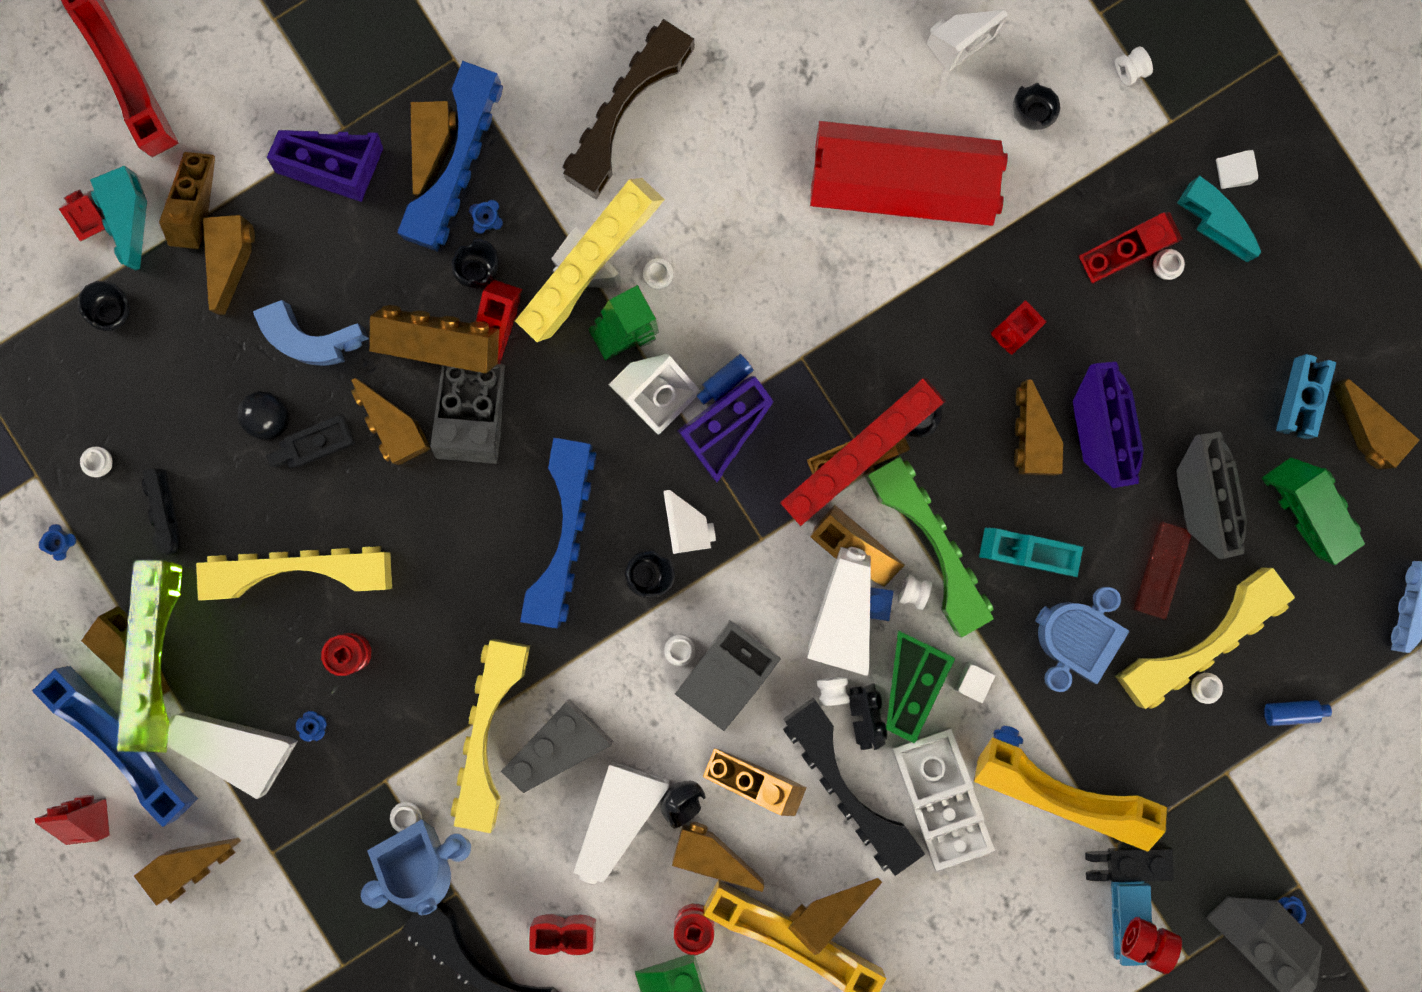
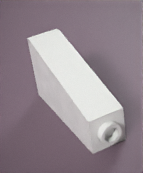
M840 547L809 642L807 658L867 676L869 672L871 556L859 548L849 547L846 549Z
M188 711L170 717L163 728L165 735L161 740V743L256 799L268 793L298 742L292 737Z
M614 761L610 762L574 869V873L579 875L580 880L590 884H596L597 881L604 883L666 793L670 780Z

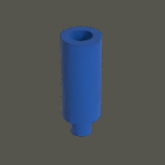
M739 354L702 384L704 390L696 396L703 405L711 399L716 402L751 374L754 369L744 356Z
M1318 700L1268 703L1265 705L1264 713L1269 726L1320 723L1322 717H1331L1332 709L1329 704L1320 705Z

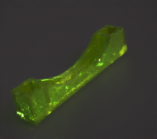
M136 560L133 562L117 751L167 753L169 718L165 709L161 687V653L169 617L180 597L182 565L164 560Z

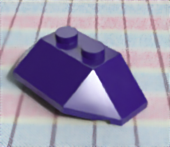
M1116 361L1092 364L1089 366L1073 399L1083 461L1112 488L1139 484L1140 477L1138 474L1142 466L1144 451L1133 391L1119 371Z

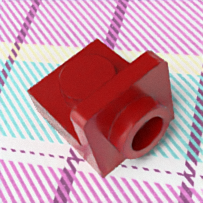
M79 189L64 197L66 203L59 210L80 242L105 230L102 222L105 218L92 199L91 190L83 194Z
M1025 300L991 332V335L998 341L1000 346L1012 355L1046 321Z

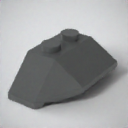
M1221 431L1196 435L1176 470L1188 532L1219 559L1242 555L1245 550L1243 543L1246 537L1247 518L1236 461L1228 445L1223 441Z
M1227 896L1205 917L1277 992H1313L1317 988L1322 946L1277 900Z

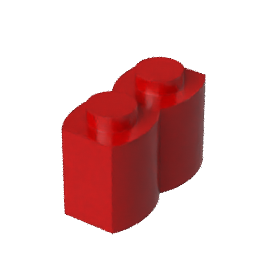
M545 914L534 918L530 926L529 950L533 953L551 955L563 951L570 955H584L592 952L596 942V919L591 916L579 914L564 919L558 915Z

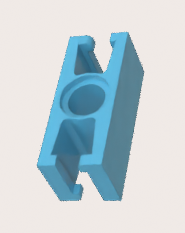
M1308 354L1294 358L1276 432L1290 434V432L1296 431L1297 426L1295 422L1298 413L1303 412L1302 431L1298 432L1297 437L1303 439L1318 437L1336 362L1326 360L1316 363L1317 357ZM1311 362L1313 363L1312 368L1317 369L1313 382L1308 381ZM1303 390H1306L1310 395L1309 404L1302 400Z
M1144 881L1111 882L1114 958L1120 960L1122 966L1146 965V961L1138 963L1123 956L1121 953V942L1125 930L1133 918L1140 917L1152 923L1151 885L1144 883Z

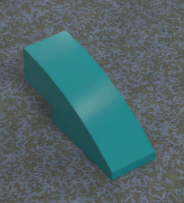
M1198 176L1189 183L1177 204L1202 219L1196 230L1245 262L1258 257L1261 250L1255 236L1234 205L1216 187L1201 176Z
M985 527L979 558L1078 577L1083 547L1032 535Z

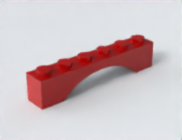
M61 0L67 13L87 41L106 74L119 102L124 121L138 148L153 158L179 144L104 0Z
M926 377L923 378L780 503L795 521L802 526L946 402V400Z

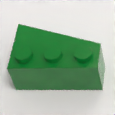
M638 285L610 299L601 311L603 319L601 316L596 318V325L588 329L605 361L637 344L642 348L656 340L654 335L659 333L656 318Z
M1290 457L1262 477L1267 486L1270 484L1275 486L1283 499L1278 502L1283 510L1288 507L1292 510L1299 522L1295 527L1318 558L1336 565L1365 545L1360 535L1361 528L1359 524L1348 513V503L1337 492L1334 486L1335 478L1326 468H1320Z
M899 630L886 730L915 744L955 658Z

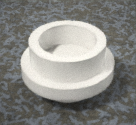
M1173 249L1162 250L1153 260L1154 272L1164 280L1175 279L1184 270L1185 262L1182 255Z
M652 259L643 269L644 281L653 289H664L673 280V268L664 259Z
M90 447L83 452L80 458V466L83 472L91 477L105 476L111 470L113 464L111 454L102 447Z
M675 635L665 644V657L673 665H686L695 655L694 643L685 635Z
M1200 673L1192 680L1191 693L1197 701L1211 704L1221 697L1223 685L1216 675Z
M412 802L397 804L390 814L391 825L398 832L422 820L419 807Z

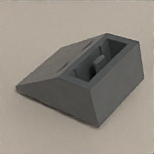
M497 364L488 373L442 365L430 445L436 459L497 464L501 437L505 365Z
M729 620L676 691L675 695L721 730L725 731L761 687L781 658Z

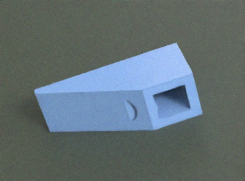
M1412 561V565L1406 572L1405 580L1407 586L1405 594L1400 599L1398 605L1400 615L1397 626L1394 627L1391 633V650L1410 653L1422 640V561Z

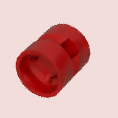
M346 633L332 637L324 644L321 651V660L324 667L330 673L337 676H346L360 671L368 665L371 659L369 641L357 633Z
M691 903L678 911L675 917V943L682 952L688 955L704 953L711 947L714 941V921L704 916V906L701 904Z
M1135 917L1130 921L1121 942V953L1123 956L1138 963L1146 961V965L1149 968L1163 974H1169L1174 969L1182 950L1181 936L1164 928L1157 930L1155 924L1140 917Z

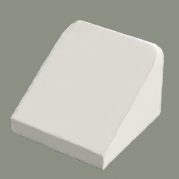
M1253 150L1216 159L1221 189L1250 185L1258 180Z
M967 662L954 690L983 703L996 675Z

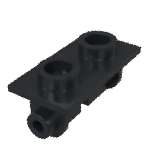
M875 683L864 687L863 691L862 686L849 688L851 716L863 715V721L853 722L856 744L860 745L861 750L873 747L874 750H877L886 744L885 740H887L888 736L886 724L884 721H881L879 710L882 708L881 695L879 691H876Z

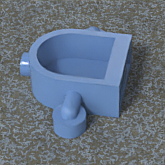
M1111 587L1097 589L1093 595L1094 605L1092 608L1080 603L1064 602L1050 609L1045 606L1039 612L1035 622L1039 624L1038 638L1040 645L1049 657L1058 662L1056 666L1049 668L1045 673V683L1051 690L1064 692L1070 688L1072 675L1069 670L1089 682L1098 684L1129 633V630L1104 615V612L1115 611L1121 603L1120 594L1116 589Z
M420 820L367 850L378 881L373 880L364 885L361 891L362 902L371 908L377 909L384 906L390 900L405 910L418 912L419 915L432 913L436 910L437 904L445 897L450 886L451 870L447 860L449 858L455 862L465 860L471 852L470 841L461 834H452L441 845L435 828L424 820Z

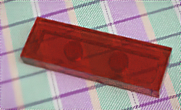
M1160 522L1134 607L1135 611L1166 620L1191 539V534L1188 530Z

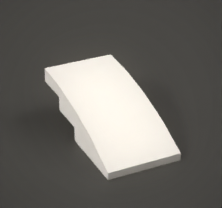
M948 729L917 740L915 744L911 742L894 748L893 752L935 872L995 852L984 823V816L973 790L974 786L952 730Z

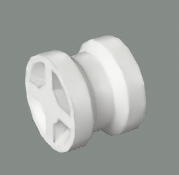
M1137 47L1132 50L1130 55H1121L1115 59L1117 73L1122 82L1127 86L1134 84L1137 78H1146L1153 73L1151 58L1143 47Z
M907 574L900 590L898 602L902 604L911 603L914 604L916 609L923 610L931 592L932 582L928 580L919 581L916 580L914 575Z
M831 677L817 680V687L821 689V696L819 697L820 706L850 703L849 695L845 691V687L848 684L847 677Z

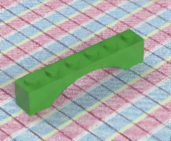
M898 457L868 474L865 478L880 504L891 507L908 517L923 531L932 544L939 559L943 576L941 610L956 636L962 638L994 619L990 613L994 610L993 606L985 594L980 596L975 587L978 580L969 567L965 569L959 558L963 555L954 540L949 542L943 532L947 530L943 519L938 513L936 515L932 513L928 506L931 503L928 493L923 487L918 488L914 482L913 477L916 474L908 460L903 462L901 457Z

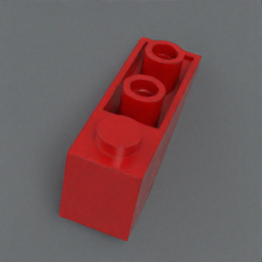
M1163 212L1080 255L1079 258L1091 282L1094 283L1183 239L1170 212Z
M94 795L75 797L72 801L62 802L61 806L47 808L46 814L34 818L35 824L65 845L97 842L110 836L106 799L94 800Z

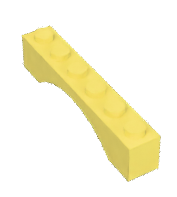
M643 178L629 179L515 322L536 342L551 338L569 317L577 300L595 275L615 252L648 221L665 199Z
M381 546L362 547L361 554H350V548L331 549V555L319 556V550L300 551V557L288 558V552L269 553V559H258L257 553L238 554V561H227L226 555L207 556V562L196 563L198 600L239 598L250 587L265 578L294 570L311 571L327 575L342 582L353 591L392 589L390 552H381Z
M1261 567L1237 585L1234 599L1227 615L1217 629L1203 642L1188 651L1169 657L1155 659L1138 658L1115 675V677L1136 706L1144 709L1148 707L1149 709L1155 708L1165 700L1164 695L1172 689L1179 690L1190 681L1188 677L1196 671L1202 672L1215 663L1213 659L1222 652L1226 654L1234 650L1240 644L1238 640L1246 634L1252 635L1264 627L1263 622L1270 616L1276 617L1284 613L1289 608L1287 604L1295 599V597L1274 568Z
M492 639L489 645H484L481 663H485L483 676L478 675L475 685V693L479 694L477 706H472L469 716V724L473 725L471 737H466L463 746V755H467L465 768L460 767L457 777V786H461L459 798H454L451 808V816L455 817V827L491 833L495 828L501 797L493 783L488 766V732L493 715L502 698L525 675L530 645Z

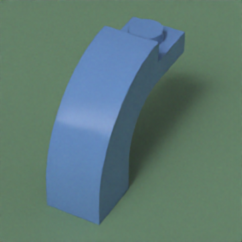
M283 300L253 311L263 335L276 349L298 361L311 365L325 366L345 362L341 352L342 349L345 352L358 349L362 346L361 342L369 339L365 328L358 323L325 336L315 337L306 335L299 327L291 305Z

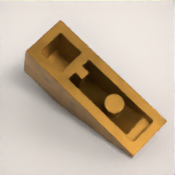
M448 101L411 102L413 195L416 199L432 187L454 140L453 130H458L457 111H453Z
M241 215L203 218L209 310L218 315H225L250 257L251 243L255 241L252 224Z
M1350 379L1335 382L1332 388L1356 445L1366 456L1365 460L1376 469L1396 468L1418 443L1419 439Z
M690 822V825L684 824L682 826L672 866L763 892V879L713 832L707 831L708 827L706 825Z
M876 878L813 901L807 907L801 904L790 915L789 918L793 922L788 929L814 955L819 954L881 885L882 881Z

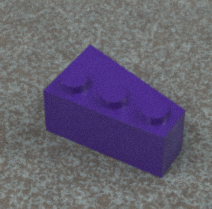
M278 130L266 158L277 174L362 202L384 148L378 133L349 135L348 132L319 134L318 131Z
M750 376L677 431L712 479L718 482L732 459L736 457L740 451L739 449L749 435L752 434L774 401L756 376Z

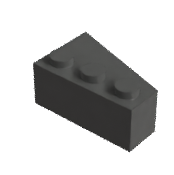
M568 699L501 772L520 791L525 793L612 746L614 741Z

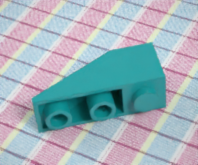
M122 166L90 179L94 189L91 191V195L95 204L103 211L105 219L102 220L106 232L111 237L113 236L117 246L114 247V253L118 261L122 265L124 264L136 271L140 269L147 199L137 174L126 166Z

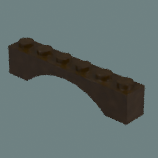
M665 19L661 21L658 27L654 25L646 37L645 42L647 44L643 51H637L629 63L630 71L625 78L621 76L617 80L612 90L614 93L609 103L604 102L600 106L596 114L598 120L592 129L588 127L583 132L579 140L581 146L576 154L571 153L563 164L565 180L596 200L613 175L611 162L612 145L617 126L625 111L635 98L648 87L664 78L679 74L695 49L694 38Z

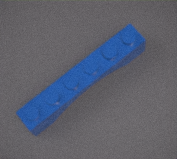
M462 61L452 87L459 119L458 138L453 156L445 172L435 185L421 197L408 204L397 232L404 240L438 252L440 244L444 245L448 239L450 229L447 226L451 216L455 217L460 206L458 196L461 188H466L471 177L469 167L472 159L476 160L480 154L482 143L479 141L483 131H488L492 121L490 111L493 103L499 102L503 92V85H501L497 73Z
M553 438L548 469L556 482L561 497L563 513L562 533L557 551L549 567L538 581L525 592L520 622L559 628L561 622L566 623L569 604H564L566 591L572 592L575 574L570 573L572 561L577 562L580 551V543H575L577 531H583L586 513L581 512L583 500L588 501L591 483L586 482L588 470H594L597 452H592L593 446L591 444Z
M71 666L55 668L32 690L53 714L82 732L112 760L130 783L140 804L162 827L176 821L198 800L194 793Z

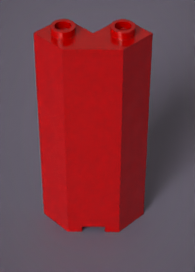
M819 121L815 144V164L811 184L810 206L993 226L996 214L1000 215L1003 209L1004 197L1000 196L1002 173L1005 172L1007 167L1008 153L1003 152L1002 140Z

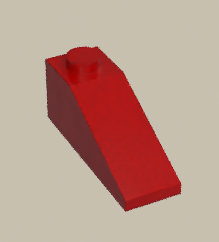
M493 280L483 290L476 321L488 323L489 327L499 328L498 364H500L516 318L523 289Z

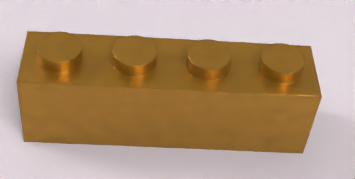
M394 305L383 306L370 316V352L481 373H488L498 364L499 328L489 327L488 323L481 321L461 322L459 318L454 316L439 318L430 316V313L426 311H401L400 307Z

